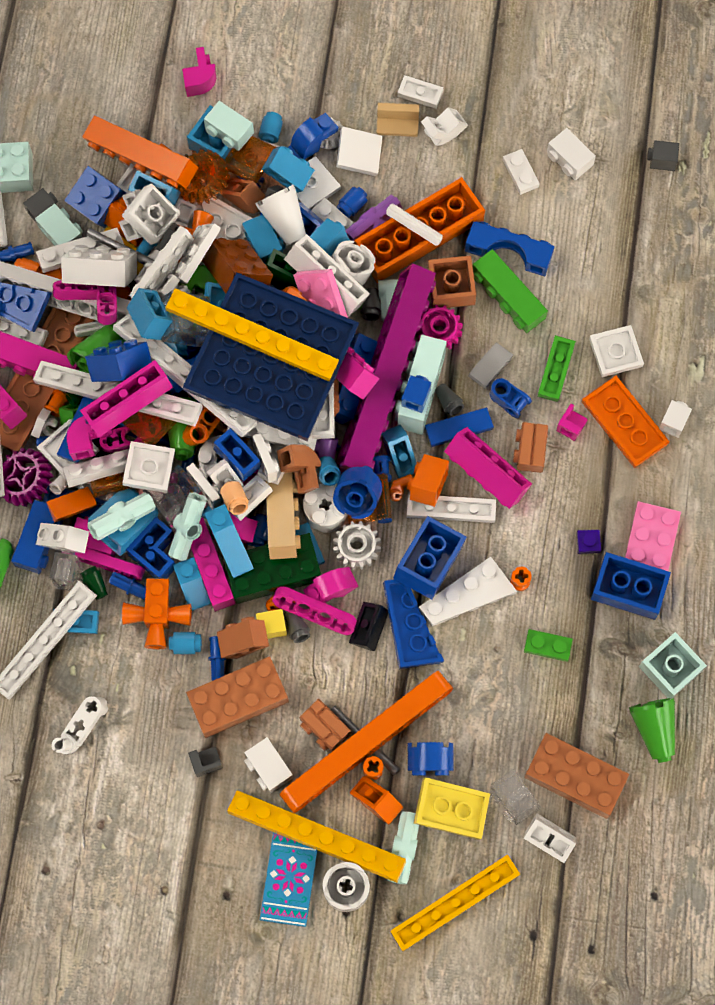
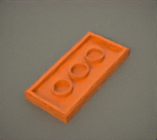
M617 375L581 401L634 468L670 443Z

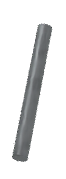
M91 228L86 233L88 237L114 250H117V248H129ZM137 252L138 262L145 265L155 261Z
M336 706L331 709L351 730L352 735L360 730ZM380 749L372 754L380 758L383 766L393 775L400 770Z

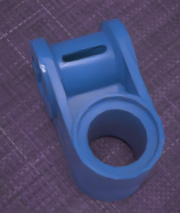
M496 379L491 386L490 398L492 401L505 409L514 418H519L521 416L520 412L524 407L532 402L525 392L516 388L506 379ZM503 388L506 393L498 394L495 389Z

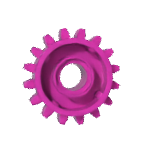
M435 305V308L432 309L428 307L427 312L422 313L421 320H423L422 327L419 332H416V334H420L418 341H420L421 335L447 341L446 348L452 349L453 343L458 344L459 339L457 337L462 336L461 329L463 323L459 322L460 316H455L454 309L449 310L445 305L444 307ZM442 326L444 330L436 331L434 327Z

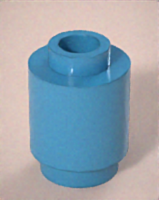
M267 112L266 116L262 119L258 137L272 144L277 143L283 125L282 116L276 112Z
M329 456L321 457V466L316 469L318 478L324 485L333 486L338 483L341 472L333 458Z
M174 632L173 636L169 637V650H173L174 655L201 652V634H196V632Z

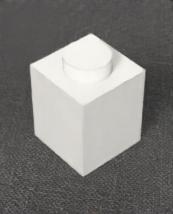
M672 400L659 429L679 438L692 409L684 402Z

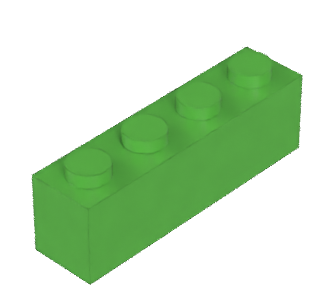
M493 249L473 263L474 280L479 284L482 283L489 297L495 298L499 302L501 310L513 318V322L518 329H523L527 334L546 319L548 310Z

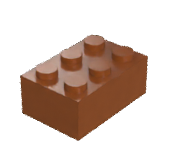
M214 239L202 260L225 293H227L236 272L269 286L273 277L271 271L249 242L244 239Z

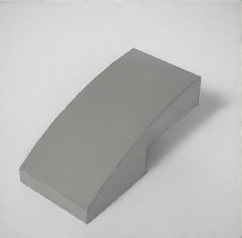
M496 342L477 363L468 377L486 389L497 378L499 372L511 361L513 354Z

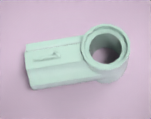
M398 279L378 280L382 311L381 321L385 319Z

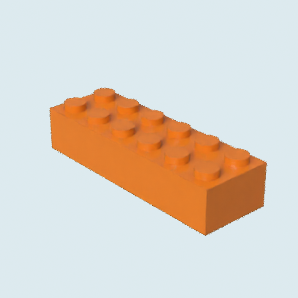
M461 177L405 210L443 235V239L438 246L430 243L393 218L355 239L354 244L366 246L374 255L375 268L371 275L378 283V280L386 279L472 227L473 221H484L485 209Z

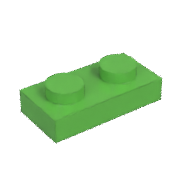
M529 629L524 653L568 662L573 638Z

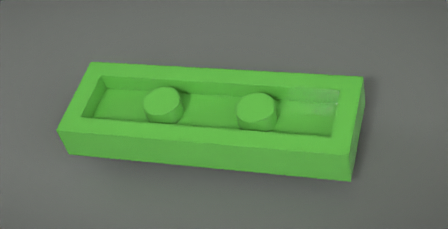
M555 335L537 397L555 402L559 401L576 341Z

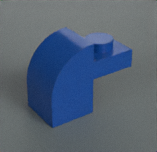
M326 113L314 120L310 117L295 131L291 140V146L305 160L320 150L321 142L338 132L339 127Z

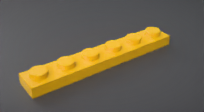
M507 854L390 932L403 952L518 877L520 873Z

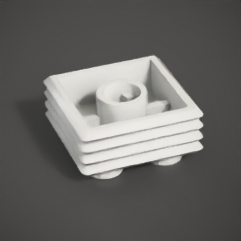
M153 184L143 187L124 211L122 217L152 245L162 239L168 228L178 218L180 212Z

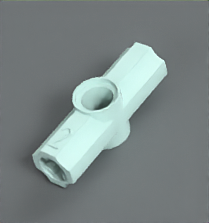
M144 492L126 503L123 501L115 503L108 509L107 513L88 522L90 534L99 541L117 530L125 531L131 528L136 520L155 510L156 506L152 497Z
M196 492L189 493L183 512L174 519L173 527L176 529L168 553L172 558L180 561L186 560L193 540L201 535L202 526L199 522L207 502V498L204 495L197 494Z
M402 811L398 832L394 838L392 854L406 859V864L397 884L407 885L411 863L415 857L419 825L414 824L416 813Z

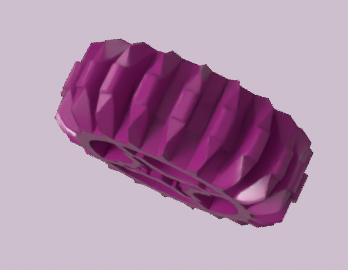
M21 448L19 452L13 450L12 456L6 455L7 460L2 462L5 492L2 498L14 506L19 507L22 505L27 507L29 503L32 505L36 499L42 500L41 495L43 493H48L46 488L51 483L49 479L54 477L50 472L53 468L48 464L47 458L39 451L37 452L30 448L28 450ZM34 463L35 466L26 467L25 464ZM17 487L18 489L22 488L23 491L14 492L13 489Z

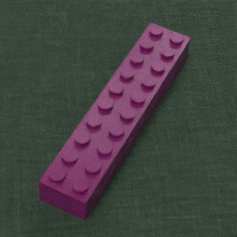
M412 263L399 275L371 361V366L375 369L373 373L379 380L364 399L360 398L354 419L349 421L335 461L341 474L352 467L369 466L372 469L374 468V454L380 450L382 440H380L381 434L386 431L389 420H387L388 413L392 412L396 400H394V396L402 386L403 380L400 379L402 372H405L409 365L408 354L415 347V334L420 331L423 320H421L422 313L426 312L430 303L427 300L429 293L433 292L436 285L434 280L436 273Z

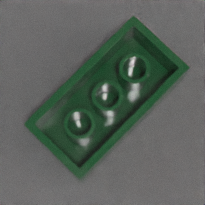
M310 533L300 535L301 549H297V558L270 559L268 544L248 549L246 552L254 569L233 578L225 561L236 604L273 595L279 587L295 589L314 583L313 579L320 576L321 572Z

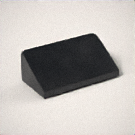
M363 602L349 643L375 651L388 616V610L379 604Z

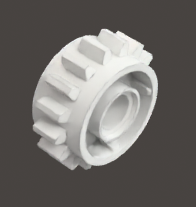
M351 521L350 526L342 525V532H336L338 539H333V544L337 545L333 548V552L339 553L336 556L337 560H343L344 567L351 565L352 570L355 567H360L362 570L366 564L371 566V560L378 559V555L375 552H381V547L378 546L381 543V539L375 538L377 530L371 531V525L364 526L362 521L359 524H354ZM359 541L363 544V547L353 549L351 544Z

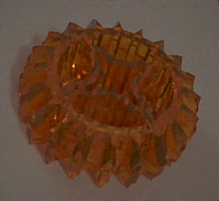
M200 148L198 153L192 150V155L190 156L185 154V157L190 159L199 168L190 182L192 184L190 188L184 189L178 186L177 190L180 191L182 199L189 201L191 204L197 202L201 206L204 201L210 204L211 198L217 200L216 195L218 193L223 194L222 188L228 187L226 181L229 180V175L227 174L229 169L224 159L218 153H213L209 149L205 152L204 149ZM212 166L215 167L214 176L211 175L212 171L210 169Z

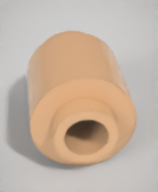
M237 481L225 483L220 490V494L227 510L233 515L244 513L248 509V499L242 485Z

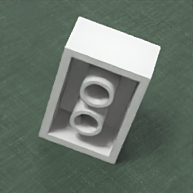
M77 245L61 257L62 283L126 287L137 277V252L130 251L129 248L109 250V247L99 246L96 249H89L87 245Z

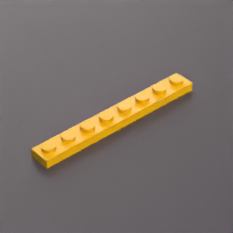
M176 288L166 305V311L326 381L330 382L338 365L339 359Z
M238 790L227 810L230 815L342 861L355 863L364 870L396 883L406 864L405 858Z

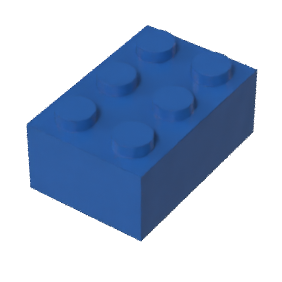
M427 516L398 564L393 579L433 600L462 550L467 537Z
M606 552L591 600L656 620L671 572Z

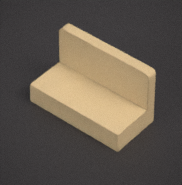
M378 103L377 135L418 136L419 105Z

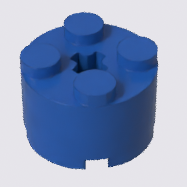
M369 466L352 467L345 470L341 474L334 490V505L339 512L351 515V518L354 519L370 516L375 510L382 494L381 480Z
M417 742V747H412V743H407L408 771H412L413 776H426V771H435L436 776H449V771H454L453 743H449V747H444L443 742Z

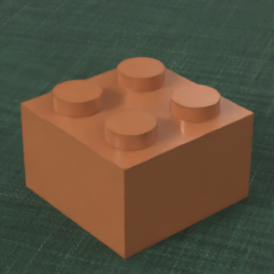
M471 256L428 260V270L436 273L434 278L436 285L431 293L432 308H435V305H438V307H444L445 305L447 308L475 305L476 289Z

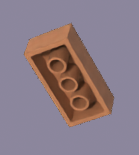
M270 656L186 692L205 738L289 703L288 696Z
M545 733L524 778L608 819L629 774Z

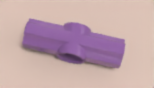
M391 194L376 207H371L359 217L357 222L345 230L348 238L354 241L388 221L391 217L386 214L387 208L390 204H395L402 209L400 201Z

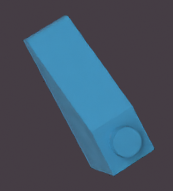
M221 505L204 513L233 578L253 570L252 563L226 505Z

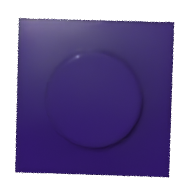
M577 530L578 554L601 552L600 530Z

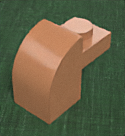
M291 444L277 450L280 471L294 472L298 494H306L319 488L316 469L321 466V462L317 454L310 447Z

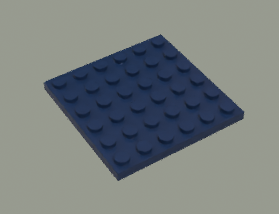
M236 272L220 308L339 359L338 365L329 382L209 330L183 385V390L308 441L354 338L359 322Z

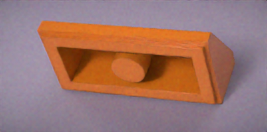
M88 487L46 502L54 523L97 506L96 500Z

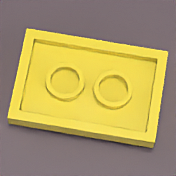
M425 777L422 779L414 824L480 840L483 835L490 793Z

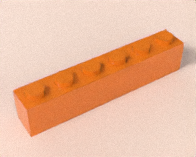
M95 115L82 136L89 142L87 146L97 152L101 149L106 156L112 159L116 156L121 163L127 166L133 164L135 169L144 174L148 171L150 176L159 181L163 178L167 180L166 183L176 189L178 186L187 189L199 168L190 159Z

